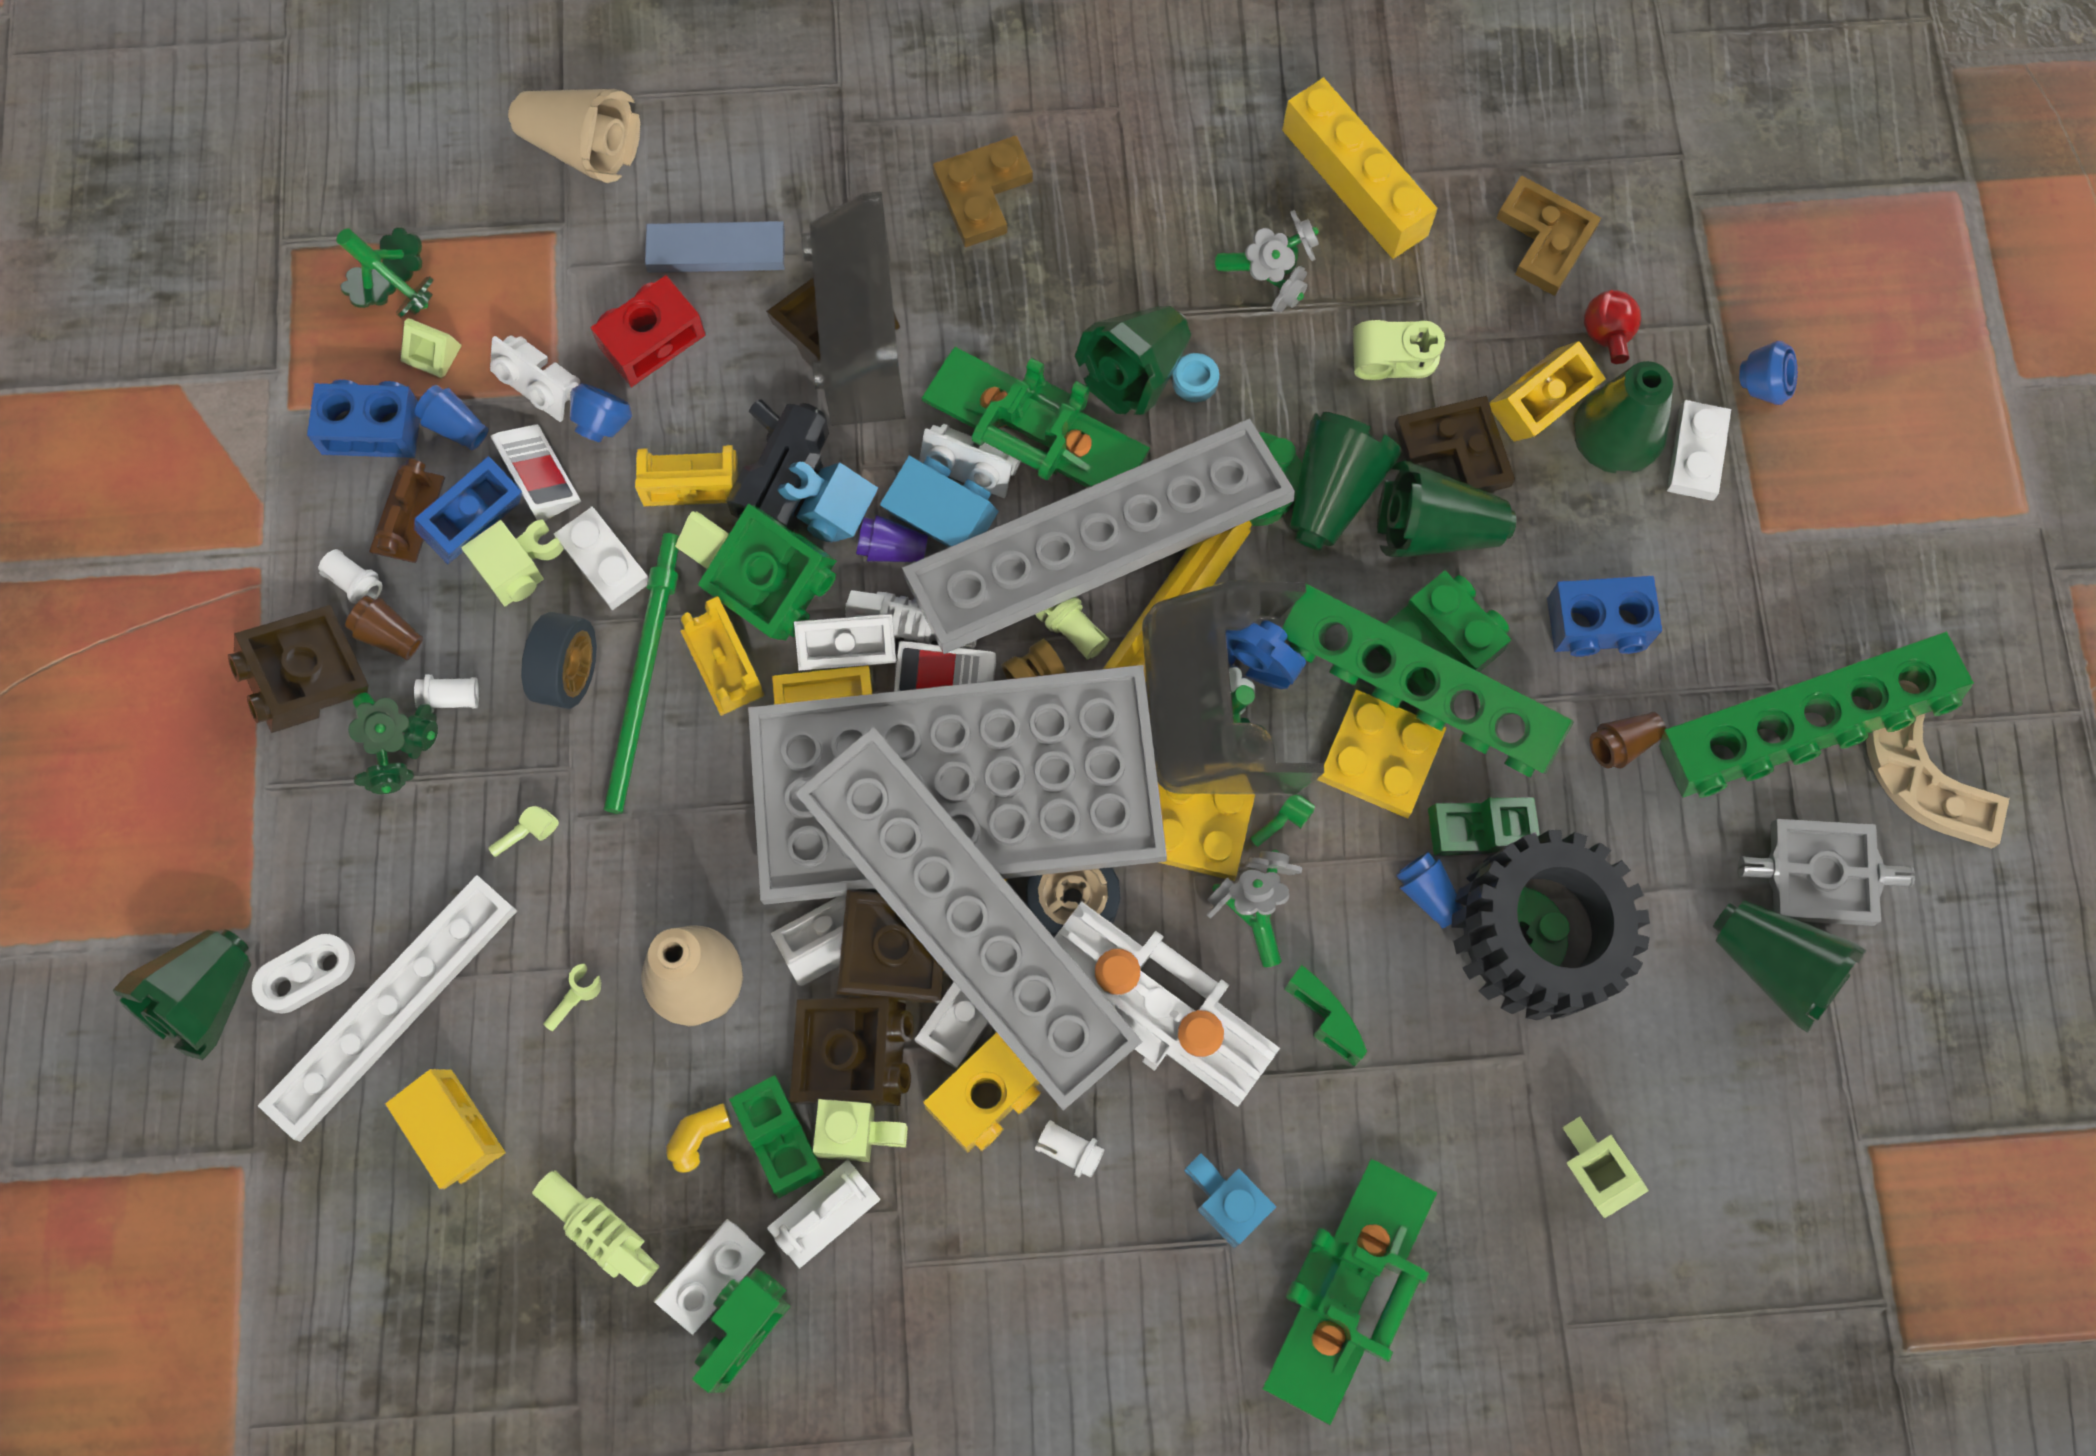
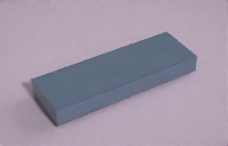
M784 222L646 224L645 266L648 273L785 270Z

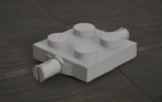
M1776 819L1770 823L1771 852L1769 858L1741 856L1738 862V867L1741 868L1738 870L1740 877L1769 878V883L1773 890L1774 912L1800 922L1875 926L1881 922L1880 896L1884 885L1912 887L1915 881V876H1910L1915 873L1912 866H1888L1883 864L1877 849V831L1874 824Z

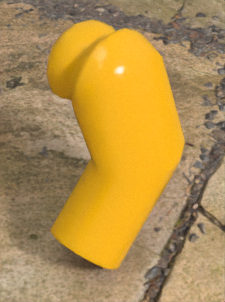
M722 1103L686 1116L679 1122L666 1146L667 1159L672 1161L676 1171L686 1173L694 1170L700 1163L697 1150L703 1138L732 1127L725 1104Z

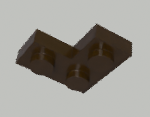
M1487 395L1397 416L1394 426L1407 462L1419 464L1453 456L1461 482L1485 492L1512 487L1515 477Z

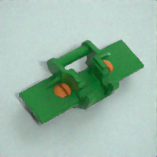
M954 347L922 396L923 402L974 428L972 442L980 446L986 443L1038 470V476L1045 480H1048L1052 474L1057 475V473H1060L1089 488L1142 465L1150 452V447L1083 413L1090 392L1088 386L1076 381L1072 387L1071 394L1045 381L1043 375L1045 366L1034 358H1030L1028 361L1026 374L1021 381ZM1008 426L1026 435L1028 438L1049 447L1050 450L1048 453H1045L999 428Z
M1372 1158L1369 1160L1333 1237L1331 1233L1322 1228L1316 1229L1310 1242L1312 1246L1296 1280L1290 1284L1285 1296L1300 1307L1262 1388L1264 1391L1331 1425L1364 1352L1366 1351L1383 1361H1390L1393 1351L1389 1348L1419 1283L1425 1284L1429 1276L1427 1271L1407 1261V1258L1437 1195L1436 1191ZM1386 1268L1399 1274L1373 1333L1368 1338L1356 1330L1361 1317L1359 1311L1375 1277H1379L1383 1269Z

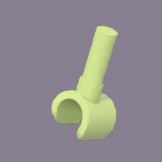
M537 806L528 807L520 816L519 824L508 834L489 846L488 849L494 857H497L520 839H523L529 832L539 841L544 840L557 828L559 821L546 809Z
M579 964L571 970L569 974L571 989L543 1023L552 1032L580 1000H591L598 996L601 990L600 976H597L588 987L577 986L579 979L587 972L586 964Z

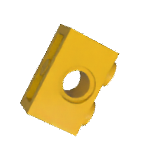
M1580 341L1554 350L1490 401L1489 404L1494 416L1513 442L1535 437L1605 381L1606 378Z
M996 1032L923 1104L925 1109L968 1153L975 1146L981 1151L986 1149L1004 1130L999 1122L1013 1109L1020 1115L1039 1097L1041 1092L1036 1088L1039 1081ZM983 1083L994 1084L1002 1094L999 1103L989 1109L980 1108L972 1101L974 1089Z

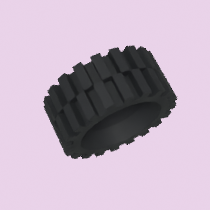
M1547 830L1537 836L1536 832L1523 836L1485 859L1484 863L1474 868L1466 877L1470 883L1460 888L1457 893L1455 902L1463 904L1465 907L1452 914L1451 928H1463L1464 935L1454 940L1453 944L1456 955L1468 952L1472 963L1462 967L1469 980L1481 975L1486 983L1478 991L1487 1000H1491L1499 995L1505 997L1500 1009L1510 1014L1526 1009L1525 1019L1540 1020L1551 1016V1020L1567 1017L1609 1000L1608 997L1620 993L1629 985L1625 979L1637 975L1643 965V962L1634 958V956L1648 950L1650 939L1648 936L1638 934L1639 928L1650 924L1648 910H1636L1634 903L1635 900L1644 896L1641 887L1637 883L1628 888L1622 877L1631 870L1623 860L1613 865H1610L1605 860L1611 849L1600 842L1589 849L1585 848L1586 835L1574 832L1562 839V830ZM1546 879L1557 882L1568 888L1584 907L1592 929V940L1589 952L1578 968L1559 967L1545 961L1531 949L1523 937L1518 922L1517 909L1521 891L1529 880Z

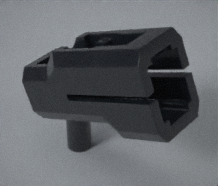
M759 399L750 407L749 413L768 431L766 437L767 445L757 463L742 468L726 502L731 515L738 519L747 505L751 504L757 506L793 532L799 521L796 515L805 498L796 501L788 500L778 492V488L785 483H789L797 489L800 488V477L789 470L790 465L793 463L804 462L811 466L817 475L824 468L820 452L829 435L827 420L825 419V414L820 409L807 403H801L799 406L787 404L780 417L762 399Z

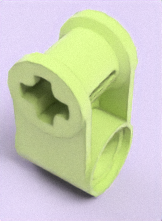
M1384 320L1361 322L1353 328L1355 376L1364 380L1428 377L1438 367L1440 354L1445 344L1444 333L1438 325L1424 320L1416 322H1387ZM1420 332H1424L1422 338H1419ZM1420 362H1424L1422 367H1419Z

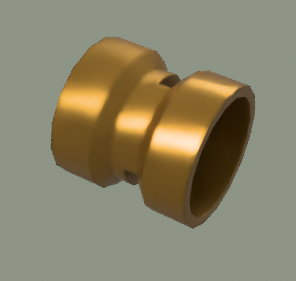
M1045 639L1030 646L1028 654L1022 658L1014 656L1001 664L1007 680L1067 673L1060 658Z

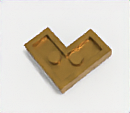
M1017 135L933 163V174L965 248L1007 234V223L995 194L1033 182V171Z
M1521 175L1502 205L1496 219L1535 239L1519 264L1515 275L1556 296L1602 218Z

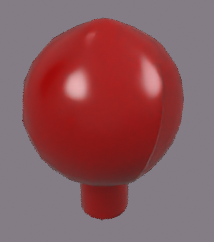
M1607 290L1601 292L1589 302L1584 314V326L1589 337L1594 342L1608 347L1611 363L1617 365L1627 362L1630 359L1627 343L1639 330L1641 310L1634 297L1620 290Z

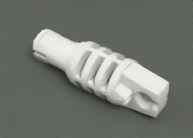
M850 591L845 607L846 617L892 614L895 638L899 639L902 637L905 641L912 642L915 640L918 643L931 644L932 640L936 641L915 599L909 600L905 596L896 597L895 594L887 592H877V594ZM977 640L961 647L974 649Z

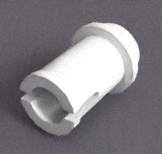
M334 549L328 552L320 561L318 566L319 574L344 590L350 602L357 604L366 595L376 600L380 595L383 585L379 581L378 574L371 569H362L340 550Z
M432 674L425 675L424 679H416L414 686L416 708L422 703L429 704L432 708V713L434 708H478V679L476 677H471L470 679H434Z
M1051 1120L1045 1126L1035 1147L1036 1151L1043 1152L1075 1169V1176L1080 1177L1083 1173L1090 1178L1094 1174L1105 1149L1097 1146L1098 1140L1092 1138L1089 1142L1056 1125Z

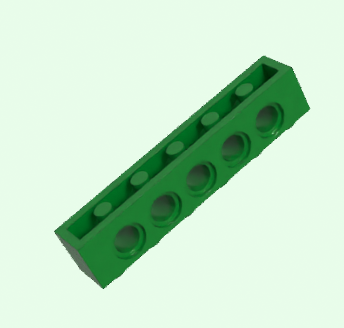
M1306 583L1282 627L1288 635L1286 640L1290 641L1289 646L1303 656L1306 661L1312 663L1317 655L1333 664L1329 673L1354 686L1358 678L1376 686L1372 693L1376 698L1396 708L1399 707L1402 700L1419 708L1415 718L1440 731L1443 730L1446 723L1463 731L1459 741L1484 754L1487 753L1490 746L1507 754L1508 757L1504 764L1530 778L1535 770L1543 774L1547 773L1574 723L1572 719ZM1334 625H1344L1348 632L1346 644L1339 650L1330 651L1325 644L1326 632ZM1377 647H1387L1392 658L1390 666L1382 673L1371 672L1367 664L1369 653ZM1421 669L1431 670L1436 680L1434 689L1425 696H1416L1410 687L1413 674ZM1463 692H1474L1480 700L1478 713L1470 719L1459 718L1454 711L1455 699ZM1510 714L1519 715L1525 723L1524 735L1513 743L1503 741L1498 734L1500 720Z
M1946 631L1665 729L1659 748L1682 798L1698 793L1700 798H1704L1724 790L1727 787V782L1745 777L1746 781H1754L1765 777L1774 771V766L1791 760L1793 765L1809 762L1822 753L1821 750L1836 744L1841 749L1855 746L1869 737L1868 733L1882 728H1885L1887 732L1901 730L1916 721L1915 717L1932 711L1934 716H1941L1952 712L1963 704L1962 699L1974 682ZM1906 680L1914 683L1919 688L1920 693L1913 694L1905 691L1900 686L1899 681ZM1852 697L1866 698L1871 702L1874 709H1860L1853 703ZM1817 713L1825 719L1827 726L1818 727L1812 725L1807 721L1804 714ZM1770 729L1778 734L1781 742H1766L1759 736L1757 730ZM1714 745L1726 746L1733 752L1734 758L1728 760L1720 759L1712 753L1710 747Z

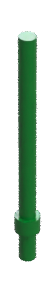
M663 533L656 567L650 568L646 588L650 590L603 808V810L610 813L622 814L624 810L669 595L675 594L679 574L675 572L679 549L675 545L679 536L672 533Z

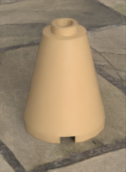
M621 90L524 91L513 100L509 107V121L512 130L517 136L592 179L604 183L614 182L622 177V175L616 173L623 164L631 165L639 144V114L632 113L629 102H634L630 95Z
M691 925L665 930L653 939L643 963L641 981L648 1003L660 1016L672 1023L690 1027L701 1025L715 1018L717 1019L727 1013L739 996L743 972L737 950L723 934L709 927Z

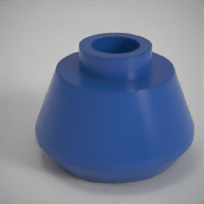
M1781 340L1752 351L1749 354L1748 360L1742 361L1739 377L1742 388H1747L1751 397L1775 405L1785 403L1794 395L1797 385L1798 368L1795 351Z
M584 383L571 389L570 420L577 424L575 432L588 439L601 442L603 436L613 438L632 417L630 404L607 391Z

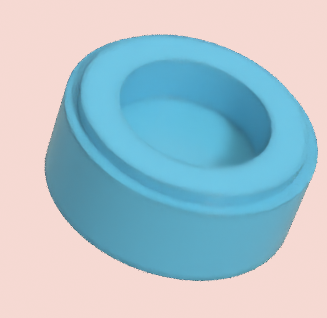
M1192 353L1180 358L1173 371V388L1177 395L1186 401H1205L1217 390L1219 369L1217 364L1204 354Z

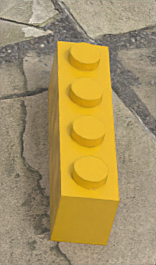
M1324 77L1288 100L1282 131L1392 259H1395L1429 235L1438 208Z

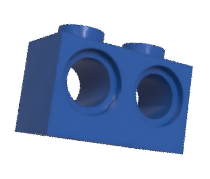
M334 380L332 384L314 383L307 436L322 455L415 458L420 419L414 415V410L418 400L409 386L393 381H383L378 385H359L349 380ZM350 411L345 418L335 421V418L340 413ZM397 412L392 420L381 422L386 415Z
M1654 576L1557 582L1547 597L1554 652L1570 651L1572 656L1584 657L1596 654L1600 649L1618 648V651L1623 654L1637 653L1646 650L1662 632ZM1619 610L1631 612L1636 617L1638 624H1629L1624 621L1619 614ZM1571 613H1579L1585 616L1590 623V627L1577 625L1573 621Z

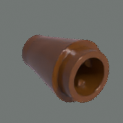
M368 595L364 596L351 610L345 623V627L353 632L352 636L354 639L400 656L405 660H409L416 653L423 641V636L418 634L382 598L375 600Z
M1656 712L1602 723L1598 726L1597 731L1590 736L1589 743L1592 754L1604 768H1624L1661 740L1666 725L1661 716Z

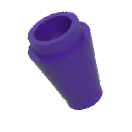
M878 515L875 516V519L863 517L856 555L866 556L867 562H917L924 559L928 535L920 534L918 531Z

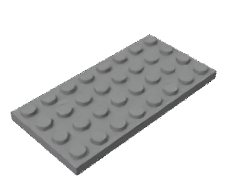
M1143 665L748 707L760 900L763 905L846 896L847 890L878 892L795 794L797 790L873 726L1003 879L1165 862L1167 860Z

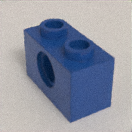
M488 456L415 518L414 530L448 565L463 552L462 546L500 521L520 503L522 491Z

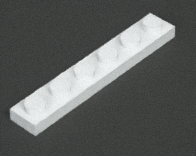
M476 875L262 1100L258 1107L293 1140L301 1142L517 910Z

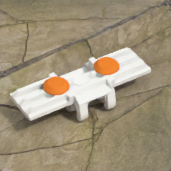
M1081 901L1054 939L1142 1040V1043L1135 1048L1137 1052L1145 1057L1142 1062L1155 1071L1167 1054L1238 1107L1280 1048L1218 1003V1000L1229 987V984L1221 979L1219 983L1162 942L1164 936L1157 931L1153 933L1144 946H1141ZM1149 957L1206 999L1199 1010H1193L1141 971Z

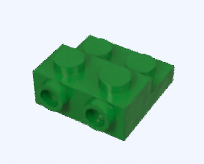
M748 504L697 585L713 597L718 596L724 605L768 637L786 641L789 635L795 637V621L810 619V614L805 610L814 596H823L833 585L836 574L832 571V568L837 560L802 535L786 528L757 506Z
M1446 570L1415 594L1405 608L1385 623L1478 672H1481L1500 656L1512 640L1507 635L1510 629L1506 620L1495 610L1491 609L1486 613L1473 600L1476 597V592L1471 583L1461 575H1456L1452 578ZM1375 648L1391 664L1392 658L1388 648ZM1429 669L1418 670L1413 674L1410 686L1420 696H1425L1434 689L1436 683L1435 676Z
M758 1268L750 1276L746 1275L742 1281L738 1282L735 1278L732 1279L715 1299L713 1305L719 1310L711 1319L727 1335L721 1339L715 1336L703 1348L694 1361L700 1369L692 1380L707 1393H723L791 1306L781 1298L787 1289L764 1270L761 1271Z

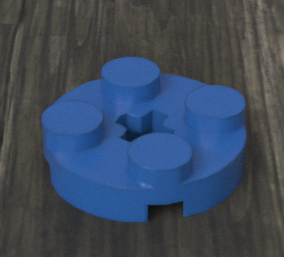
M1224 610L1208 639L1211 647L1224 661L1232 666L1235 660L1238 659L1249 667L1245 674L1246 676L1272 688L1288 689L1290 684L1293 685L1306 664L1304 657L1285 643L1288 635L1281 627L1266 620L1262 621L1259 626L1246 620L1242 615L1233 610Z

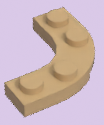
M1906 680L1899 681L1900 686L1905 691L1913 694L1920 693L1919 688L1914 683ZM1870 703L1869 710H1873V705ZM1925 714L1915 717L1916 721L1901 730L1887 732L1885 728L1868 733L1869 737L1866 739V745L1873 771L1887 795L1907 815L1930 829L1992 849L2000 844L2010 798L1962 784L1944 775L1929 759L1923 744V721Z

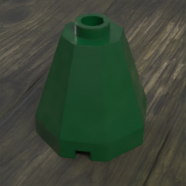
M1157 306L1093 323L1083 331L1074 357L1079 367L1086 364L1089 375L1084 378L1086 386L1090 388V392L1114 413L1127 414L1130 410H1136L1134 415H1144L1157 403L1187 348L1192 335L1186 318L1171 306Z
M227 929L221 934L217 931L206 930L128 973L113 989V992L116 996L122 997L119 1000L121 1005L152 1033L162 1040L167 1036L175 1039L177 1036L181 1040L174 1046L175 1049L184 1055L203 1061L218 1044L252 965L245 954L249 947L240 937Z

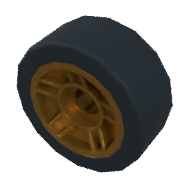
M547 612L541 615L532 626L525 643L521 667L523 691L529 701L571 709L577 706L583 699L593 677L597 652L595 630L589 620L577 616Z

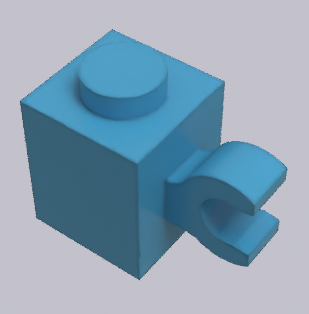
M804 462L791 464L789 470L800 477L801 486L797 489L793 485L785 483L779 486L778 492L784 498L791 501L805 498L796 517L809 525L807 530L813 536L825 542H836L853 537L878 487L840 462L822 468L818 475L811 466Z
M1200 1153L1184 1170L1210 1197L1198 1209V1212L1233 1248L1238 1246L1276 1208L1240 1169L1225 1181L1211 1162Z

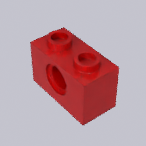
M667 275L656 282H650L642 286L636 292L635 297L619 308H612L604 312L597 320V323L590 327L601 352L631 388L706 336L699 313ZM643 325H655L647 332H637Z

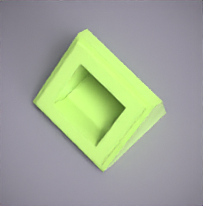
M410 318L404 321L401 362L440 378L444 377L462 345L447 333Z
M692 511L686 520L675 547L708 569L729 533L699 512Z

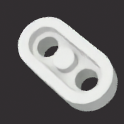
M320 934L314 936L264 964L253 978V996L259 1005L272 1012H292L346 981L355 966L354 952L347 942L335 935ZM335 954L337 957L336 965L331 970L324 971L323 962L325 958ZM289 980L291 983L290 991L285 996L279 997L277 993L278 986L283 981Z

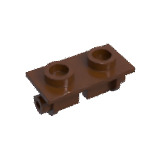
M407 459L405 465L398 467L369 550L370 553L412 563L417 562L424 540L414 530L415 518L439 498L445 480L443 475L425 472L426 465L414 459Z

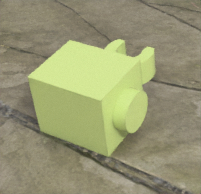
M543 519L530 524L526 531L516 539L502 520H500L461 547L472 565L504 607L513 601L518 602L530 596L535 591L537 584L544 580L532 559H554L560 555L564 548L557 537L548 544H538L539 538L550 531Z
M818 1099L813 1153L818 1158L870 1162L872 1145L906 1148L908 1126H906V1123L874 1122L875 1110L871 1103Z
M1581 1117L1562 1127L1580 1153V1155L1568 1161L1567 1164L1604 1218L1649 1191L1612 1135L1598 1143Z

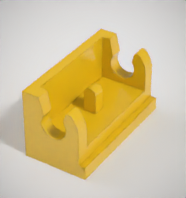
M733 445L723 446L722 453L652 455L648 453L647 448L637 449L635 489L643 506L727 503L726 500L738 478L737 452L733 450Z
M717 596L706 601L705 609L707 612L705 614L692 618L691 614L687 612L681 617V622L684 626L681 634L722 716L765 695L732 623Z
M429 1069L385 1103L439 1189H446L457 1180L460 1184L466 1182L506 1153L452 1070Z

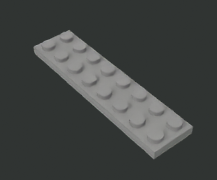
M1247 419L902 568L903 575L943 654L1293 502L1295 490L1252 421Z
M874 726L795 792L802 803L1063 1111L1142 1043V1040Z

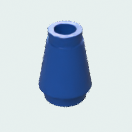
M438 385L432 386L423 394L414 410V415L421 419V426L462 446H466L470 450H475L483 442L489 430L450 388L443 390Z
M1429 852L1422 854L1396 874L1402 883L1399 888L1434 921H1437L1442 929L1451 925L1452 914L1463 908L1460 903L1455 902L1457 893L1441 860H1434Z

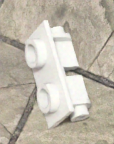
M511 335L502 341L494 336L492 338L490 371L501 382L509 384L528 398L536 408L544 410L561 422L564 417L565 402L570 400L571 389L580 384V379L566 371L556 362L541 370L540 368L547 364L548 357L528 343L523 337L515 338Z
M943 424L941 427L933 425L930 430L925 429L920 462L923 463L927 456L931 457L952 471L949 477L964 483L967 479L971 480L991 494L1005 499L1010 476L1016 474L1020 464L1019 460L986 443L980 446L979 449L972 447L974 444L972 436L949 428V425Z
M846 1160L769 1225L767 1229L774 1236V1240L786 1255L790 1256L800 1269L881 1199L851 1162Z
M726 1219L658 1295L654 1302L693 1335L717 1308L713 1303L723 1288L734 1278L738 1282L741 1281L765 1252L748 1238L749 1236L736 1224Z

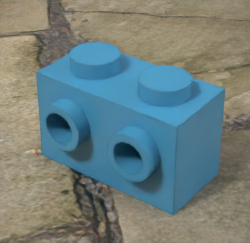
M909 455L880 503L884 509L895 517L948 548L987 532L999 512L988 501L991 496L989 491L968 479L963 486L948 477L952 471L928 456L922 463Z

